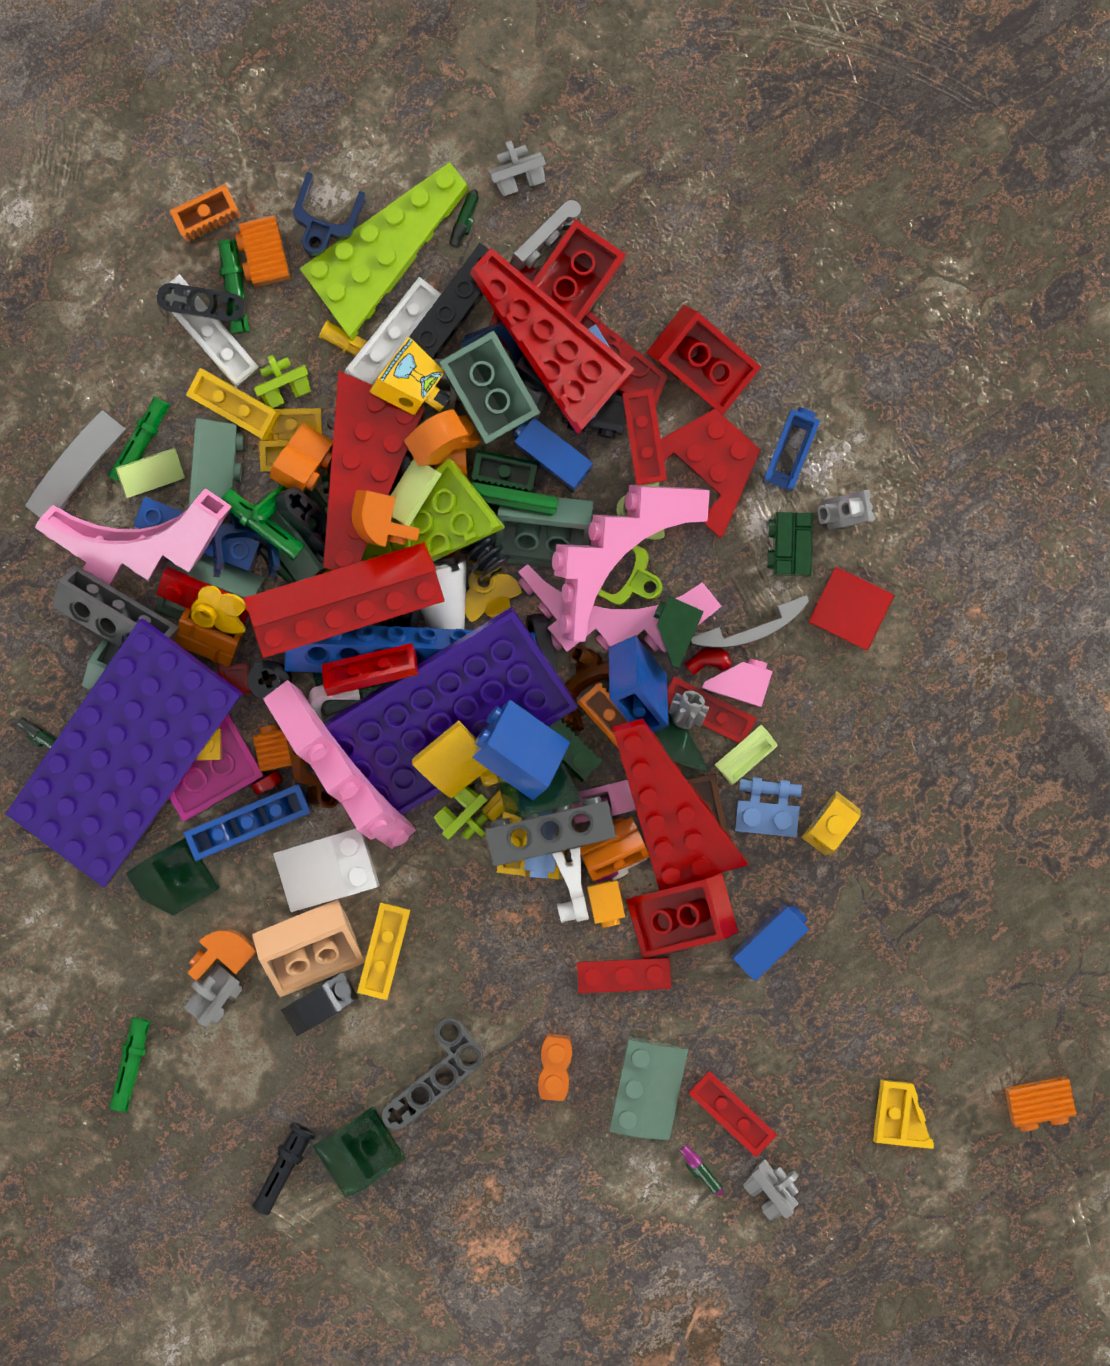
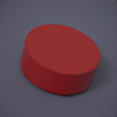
M274 770L256 780L250 786L256 795H260L281 783L282 777L278 770Z

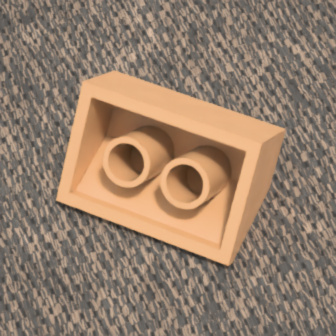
M338 899L252 934L258 959L279 997L365 963L351 924Z

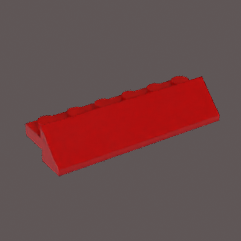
M425 542L243 598L262 658L445 602L436 574L437 570Z

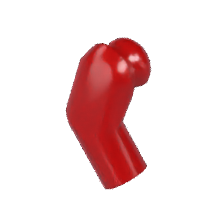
M705 647L684 665L694 676L706 665L715 666L720 671H725L730 668L732 660L729 657V653L724 649Z

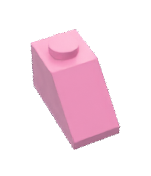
M750 658L749 663L742 662L703 682L701 689L762 707L773 671L766 669L767 663Z
M627 780L568 794L571 809L582 807V800L600 796L601 802L608 801L611 816L636 810ZM583 814L574 817L575 824L590 821Z

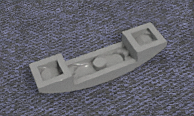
M102 410L63 452L35 489L25 506L40 518L52 505L63 510L68 504L70 496L104 454L110 452L127 429Z
M806 595L775 607L779 616L777 620L725 639L719 627L692 637L690 643L699 647L726 648L759 640L779 630L795 618L809 602Z

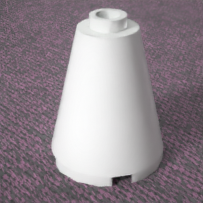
M454 558L435 560L433 563L437 570L436 574L445 602L421 609L422 615L429 628L464 630L466 560L460 558L458 564H455Z

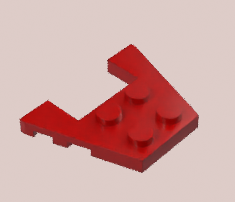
M713 409L663 437L661 444L664 463L672 454H675L720 495V498L708 510V520L702 523L717 537L721 538L761 449L720 412Z

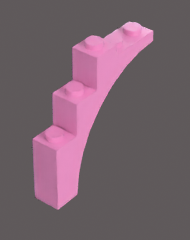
M629 485V492L625 497L627 516L593 515V520L589 525L591 546L556 544V552H554L552 557V567L555 570L554 575L566 578L561 591L562 600L564 601V611L559 622L562 638L585 642L589 616L600 588L616 564L638 543L665 528L683 523L707 521L710 490Z
M205 488L190 507L178 517L161 525L142 529H115L95 525L76 518L52 505L38 520L35 528L49 539L54 540L69 550L73 555L84 560L86 564L83 570L111 585L121 574L125 565L132 569L134 573L149 580L162 565L165 558L171 560L176 566L190 572L202 558L229 512L231 505Z
M527 564L518 571L522 578L517 582L528 595H531L533 592L541 601L537 606L548 620L552 616L556 619L548 627L551 632L553 646L557 651L563 648L566 652H569L580 642L562 638L559 622L564 611V601L562 600L561 592L545 582ZM703 582L684 595L675 598L704 611L698 625L722 607ZM658 605L640 609H608L593 606L589 616L586 637L596 630L599 635L595 639L606 652L609 651L610 646L635 635L637 636L643 630L647 634L643 639L654 653L658 650L662 654L666 652L656 628L659 619L653 617Z
M287 680L263 698L296 755L311 765L327 793L342 803L357 830L370 840L376 838L391 849L404 844L409 836L416 831L408 819L400 814L376 790L356 767L323 724L303 692Z

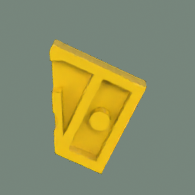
M880 1079L873 1141L882 1144L933 1149L934 1143L929 1137L925 1125L926 1119L923 1110L919 1107L914 1084Z

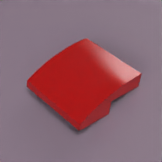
M835 567L808 622L868 651L895 595Z

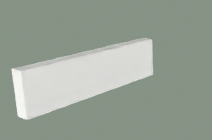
M180 274L169 282L189 286ZM172 289L171 294H166L165 300L170 302V306H172L173 301L186 303L184 309L187 310V297L176 295L174 293L175 289ZM197 296L194 300L196 310L202 312L208 309L205 303ZM172 312L236 388L260 369L219 320Z
M419 277L345 369L344 373L373 385L441 293Z

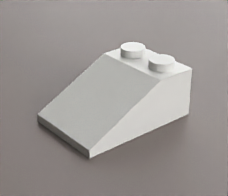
M357 828L273 853L290 912L380 886L365 835L360 833Z

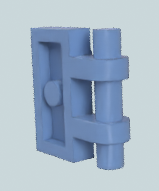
M752 777V780L740 779L739 791L751 793L750 801L737 800L734 831L797 837L800 807L787 804L789 796L801 797L802 785L790 784L788 780H780V783L762 781V778ZM761 793L778 795L777 804L761 803Z

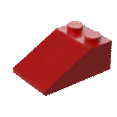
M575 219L532 283L581 323L626 261V254Z
M683 305L646 352L648 356L722 415L725 414L761 368L760 365L698 311L686 305Z
M722 873L626 899L643 959L724 940L739 933Z

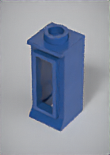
M798 407L797 411L790 410L763 478L764 482L790 492L793 491L820 423L819 419L814 418L816 413L802 407ZM796 426L806 430V434L790 475H786L775 469L791 428Z

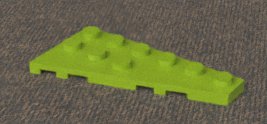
M451 162L444 165L354 229L350 238L340 239L327 248L323 254L316 256L300 268L351 341L359 333L358 329L364 321L370 319L376 311L375 307L384 295L390 293L417 258L416 254L420 248L433 237V231L443 218H447L469 190L466 182Z
M448 458L436 469V471L441 473V476L410 524L411 527L420 528L418 540H406V545L387 542L386 547L374 546L368 543L360 562L425 542L432 561H435L504 529L505 526L457 464ZM391 518V522L402 524L395 518Z

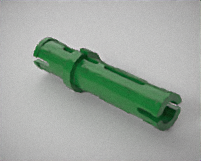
M236 239L218 241L222 269H219V275L223 277L225 292L237 294L245 300L241 276L244 271L243 266H240L237 241ZM232 299L231 304H227L229 316H232L233 311L239 310V306L234 304V299ZM247 313L242 320L230 322V334L250 332Z
M156 396L153 397L141 420L138 419L136 421L137 427L108 474L109 477L120 483L116 468L140 460L154 435L157 436L159 432L157 429L171 405Z
M232 488L228 489L221 498L231 505L229 511L240 519L239 523L244 527L248 525L292 561L304 549L305 545L299 542L268 518L263 524H257L255 519L250 517V512L256 504L251 505L234 492Z
M131 1018L126 1043L122 1044V1060L109 1108L120 1112H128L141 1057L145 1056L146 1053L144 1046L151 1021L147 1019Z

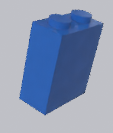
M534 417L530 423L527 421L522 423L514 433V438L516 439L515 448L531 461L538 462L540 468L573 493L593 468V463Z
M636 635L610 646V700L628 722L643 718L652 732L669 726L667 674Z
M509 700L501 708L496 706L487 717L486 722L489 723L487 729H483L475 740L474 744L478 747L472 758L534 800L549 787L570 742Z
M782 904L730 953V956L756 981L809 930L804 924L808 919L796 906L792 905L789 908Z

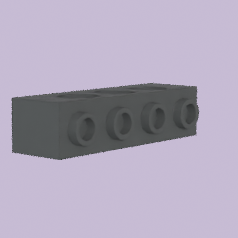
M77 565L73 566L58 581L52 607L116 646L121 647L137 622L142 618L175 642L179 629L177 625Z
M599 796L582 800L583 806L571 809L570 804L552 807L553 814L540 816V812L535 811L521 815L522 821L510 823L509 818L490 822L492 828L485 829L493 866L496 867L617 838L608 801L601 802V797ZM580 814L586 815L590 820L588 830L582 833L576 832L572 827L573 818ZM547 822H555L559 827V834L553 840H547L542 835L541 829ZM517 829H524L528 833L529 840L523 847H516L511 841V835Z

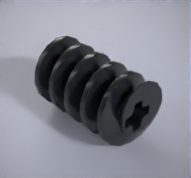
M496 535L485 537L459 549L461 554H469L466 558L468 565L475 564L472 570L475 575L482 574L479 579L480 583H484L499 574L510 559L509 555L499 557L498 554L504 548L502 545L492 546V543L497 539Z
M262 660L253 665L247 680L251 692L259 698H265L285 681L288 680L292 683V676L290 671H285V666L282 663ZM268 673L276 676V680L272 681L273 687L264 684V681L268 679Z

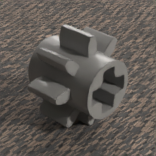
M685 691L683 695L675 694L668 713L673 714L672 720L678 727L691 729L694 724L699 727L702 726L709 707L704 705L705 700L699 693Z

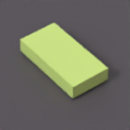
M174 448L116 468L126 498L185 478L176 449Z
M413 459L391 496L396 497L392 517L402 524L410 526L440 478L441 473L428 465L418 466L415 459Z
M760 725L719 760L715 766L732 786L778 745L769 732Z

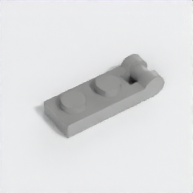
M573 200L565 202L513 254L510 264L519 272L525 266L531 268L541 257L542 254L539 252L546 245L551 248L562 236L560 231L563 228L569 229L574 220H577L581 212L579 203Z

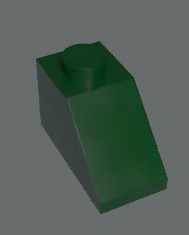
M669 596L667 602L660 600L653 617L659 619L656 628L671 667L679 669L704 611Z

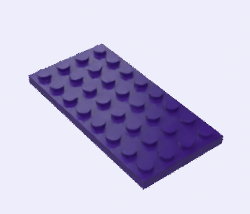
M510 607L417 665L418 675L390 681L323 724L367 780L400 814L404 815L441 792L412 765L411 759L457 721H460L477 738L483 729L488 728L489 723L486 722V719L496 706L501 708L509 700L547 726L576 710L578 705L513 607Z
M140 619L5 814L103 888L106 887L243 693L146 620Z

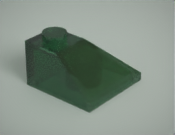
M668 714L669 726L653 733L673 761L705 772L707 765L688 729L678 727L672 720L673 715Z
M186 838L158 852L126 872L141 900L172 916L220 889L203 860L195 861Z

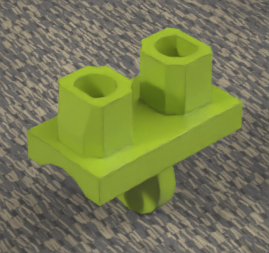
M273 354L267 356L270 365L260 369L263 378L271 374H275L276 377L254 386L257 397L261 395L265 404L271 408L285 403L278 387L287 383L290 384L296 398L311 392L306 376L309 374L306 365L304 364L282 374L281 370L291 366L288 357L277 362Z
M466 786L454 796L466 808L458 817L446 806L434 816L438 825L444 830L442 834L448 840L465 823L469 826L461 835L466 840L475 832L482 838L486 835L481 826L489 818L483 812L475 820L471 816L488 799L482 793L478 795L474 790Z

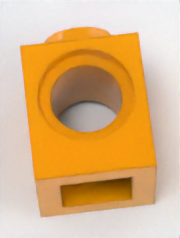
M618 880L588 885L587 889L595 924L601 923L602 928L620 924L619 919L624 918L625 913Z

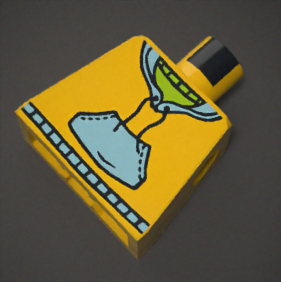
M409 337L369 391L373 395L410 414H416L424 402L438 412H441L450 399V396L436 387L444 375V370Z
M835 791L801 838L827 856L837 849L859 820L861 809Z

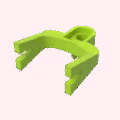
M638 545L631 549L636 554V561L632 574L624 587L616 594H609L600 589L597 596L617 606H622L630 600L634 593L647 600H654L661 595L663 590L662 582L657 576L646 571L649 555L645 549ZM651 583L655 584V591L647 593L645 586Z

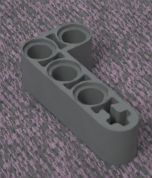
M447 1016L441 1019L435 1030L436 1039L448 1054L385 1105L382 1112V1120L389 1129L400 1130L408 1125L480 1066L483 1059V1049L458 1018ZM448 1023L454 1024L458 1029V1036L454 1039L443 1037L441 1033L443 1025ZM465 1048H472L477 1052L478 1059L473 1063H465L461 1059L460 1052ZM442 1067L452 1070L454 1078L448 1083H443L436 1076L437 1070ZM417 1087H424L429 1092V1099L425 1102H418L413 1098L412 1091ZM406 1097L409 1107L402 1113L401 1117L403 1120L400 1121L398 1118L392 1120L390 1118L391 1108L399 1110L406 1102L402 1098Z

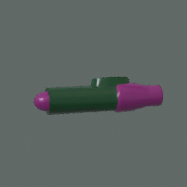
M688 1145L683 1146L679 1152L684 1156L687 1162L686 1167L696 1179L700 1177L713 1194L722 1195L723 1186L703 1163L702 1159Z

